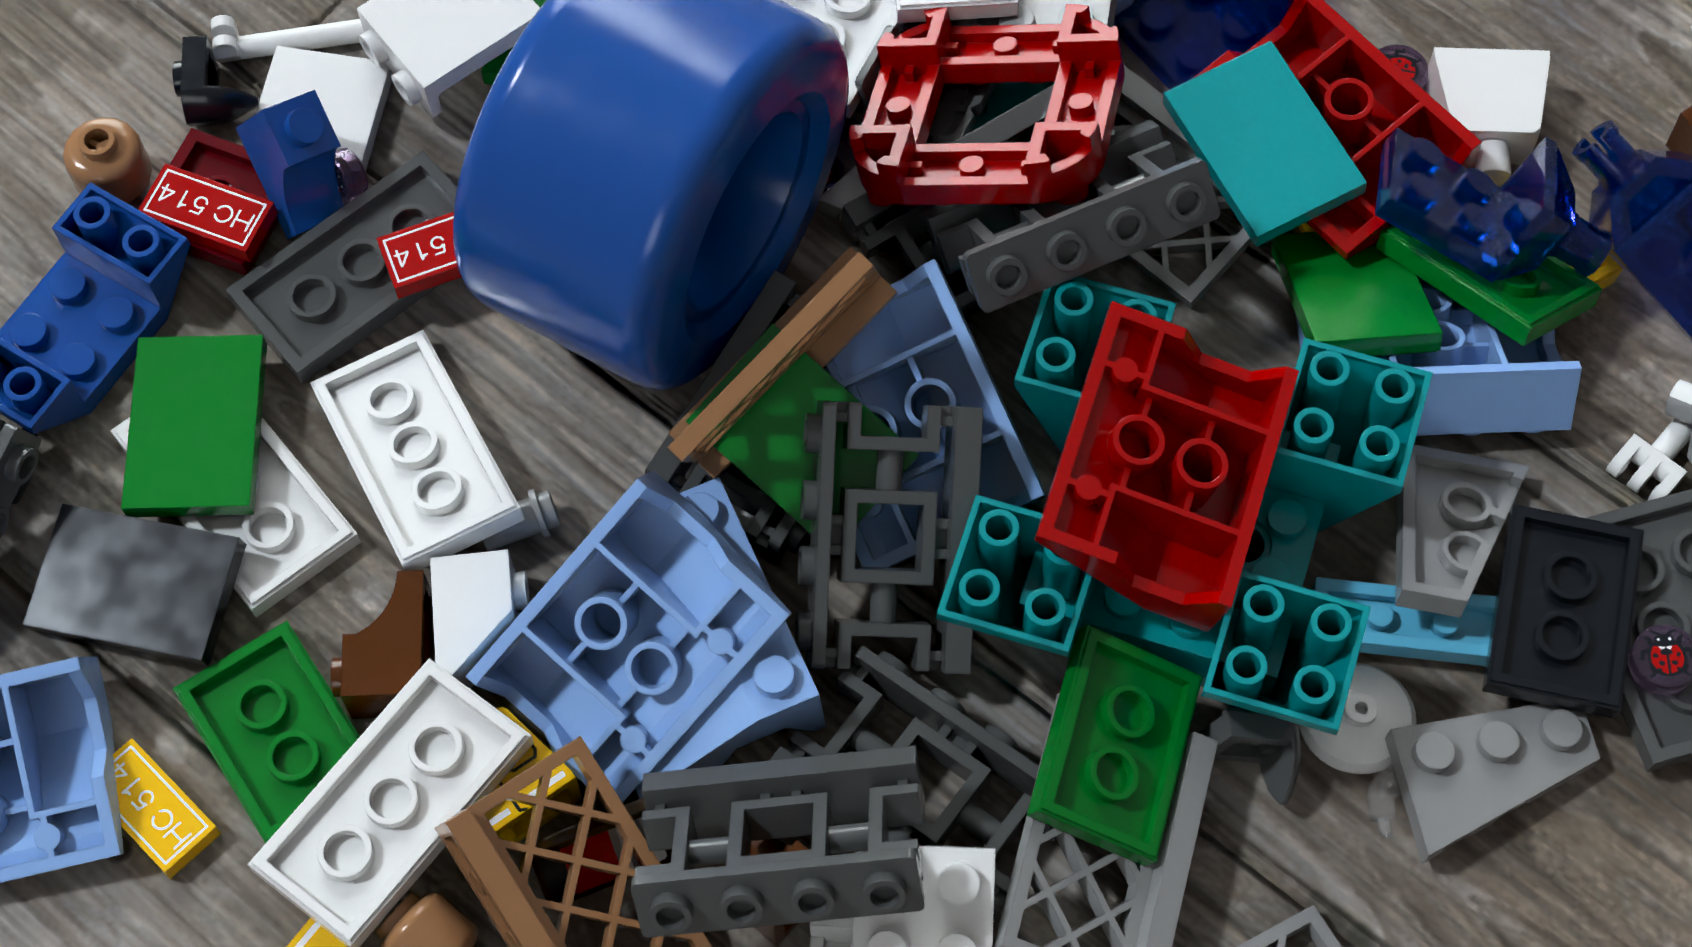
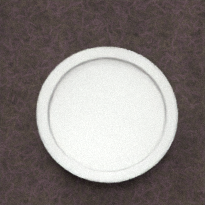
M1356 663L1337 735L1299 725V728L1309 749L1330 767L1351 774H1371L1392 766L1385 741L1389 731L1394 728L1417 725V718L1410 695L1396 678L1378 667Z

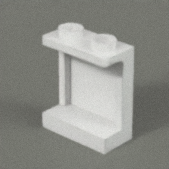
M369 0L357 8L364 33L359 35L358 39L365 53L376 66L385 63L394 73L391 76L392 81L406 103L410 106L419 103L431 118H434L442 113L439 95L513 47L540 7L533 0Z

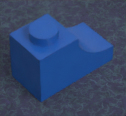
M315 90L262 109L236 127L268 199L274 202L278 211L277 218L287 240L308 232L345 206L340 195L335 172L336 149L341 147Z

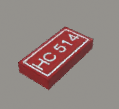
M166 163L138 209L187 237L189 241L247 262H251L278 214L274 202Z
M454 212L376 238L398 299L461 278L454 255Z

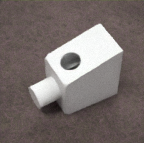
M1434 47L1424 79L1425 92L1482 142L1474 168V182L1479 187L1492 189L1505 186L1512 179L1511 164L1522 165L1529 162L1541 129L1550 51Z

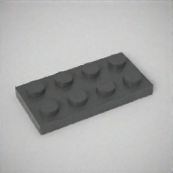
M422 151L225 289L232 304L259 335L263 334L269 347L300 383L303 384L439 286L437 285L398 299L376 238L454 212L457 187L429 156Z

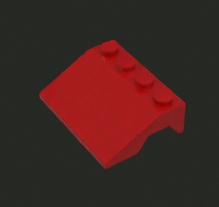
M1294 0L1280 24L1246 51L1248 52L1272 41L1367 182L1364 194L1306 222L1343 258L1348 259L1377 243L1381 230L1451 196L1472 178L1482 142L1324 0ZM1227 50L1195 77L1244 53Z
M1112 301L1101 329L1034 540L1145 610L1209 632L1232 607L1299 370L1288 366L1254 371L1244 369L1202 353L1188 329Z

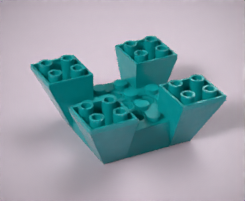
M1079 276L1044 290L1014 379V387L1061 453L1111 302L1120 303L1170 323L1173 322L1177 303ZM1303 339L1295 367L1296 370H1299L1247 551V555L1254 561L1244 562L1232 607L1209 632L1145 610L1036 542L1034 538L1043 513L980 495L975 496L936 613V619L1069 657L1072 653L1078 630L1086 625H1090L1202 676L1201 687L1204 688L1201 696L1337 735L1371 607L1303 588V583L1318 532L1401 493L1433 372L1315 340Z

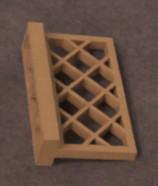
M850 246L774 324L781 330L778 335L690 425L686 420L734 366L668 432L674 439L668 448L682 462L699 463L714 479L718 478L732 462L714 447V444L804 353H807L825 369L898 294L897 291L880 276L870 261Z
M581 736L434 828L508 947H567L564 942L570 915L606 923L601 947H613L617 926L641 931L638 920L619 916L627 878L632 879L635 876V869L629 868L632 853L640 866L659 865L660 862L653 851H649L647 841ZM572 757L588 781L582 807L546 799L552 770ZM539 779L536 796L519 793L520 790ZM596 796L607 813L593 810ZM505 800L533 806L525 844L500 839L484 813ZM544 809L580 817L572 855L535 847ZM590 820L615 825L624 840L618 865L583 858ZM508 851L523 854L519 869ZM533 856L569 864L561 903L536 898L529 887L528 878ZM580 867L616 875L608 914L572 906ZM544 909L559 913L556 928ZM703 932L667 936L685 940L691 947H712ZM664 936L652 937L650 947H662Z

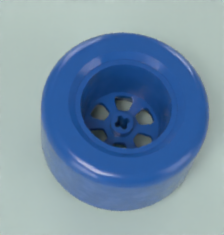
M546 0L526 26L501 67L483 104L465 153L454 205L453 245L457 268L467 289L487 307L637 386L652 390L675 388L688 383L714 365L773 272L776 270L784 274L802 241L825 189L839 147L849 94L847 58L838 36L831 27L817 17L781 0Z

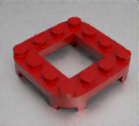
M1066 4L1061 24L951 27L948 8L941 7L924 10L927 23L913 27L896 38L895 35L889 32L883 34L876 46L881 68L862 125H850L849 138L859 179L866 190L870 203L877 206H888L891 204H936L946 206L951 204H1037L1056 201L1060 204L1071 205L1081 202L1088 196L1090 191L1089 184L1099 175L1106 160L1125 78L1117 26L1110 28L1103 22L1092 19L1089 6ZM1006 82L1041 84L1055 82L1045 121L1035 122L1030 142L926 144L944 84L969 83L972 85Z

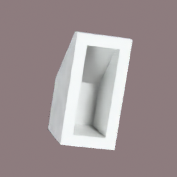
M508 549L430 558L435 663L469 689L474 684L465 676L517 618L519 611H523L530 603L526 571L515 572Z

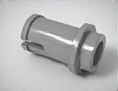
M534 488L528 490L529 497L517 501L525 520L484 539L483 542L487 551H495L497 548L542 533L545 538L550 537V530L561 526V522L549 490L538 494Z

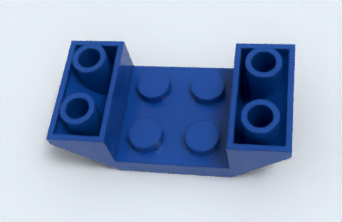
M91 182L52 227L65 253L0 329V414L33 434L92 413L136 359L138 337H154L167 321L190 247L187 237Z

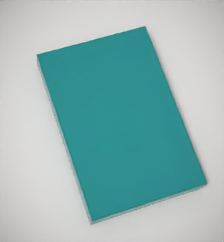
M1272 41L1163 93V105L1196 156L1207 163L1211 179L1256 247L1365 193L1366 180Z

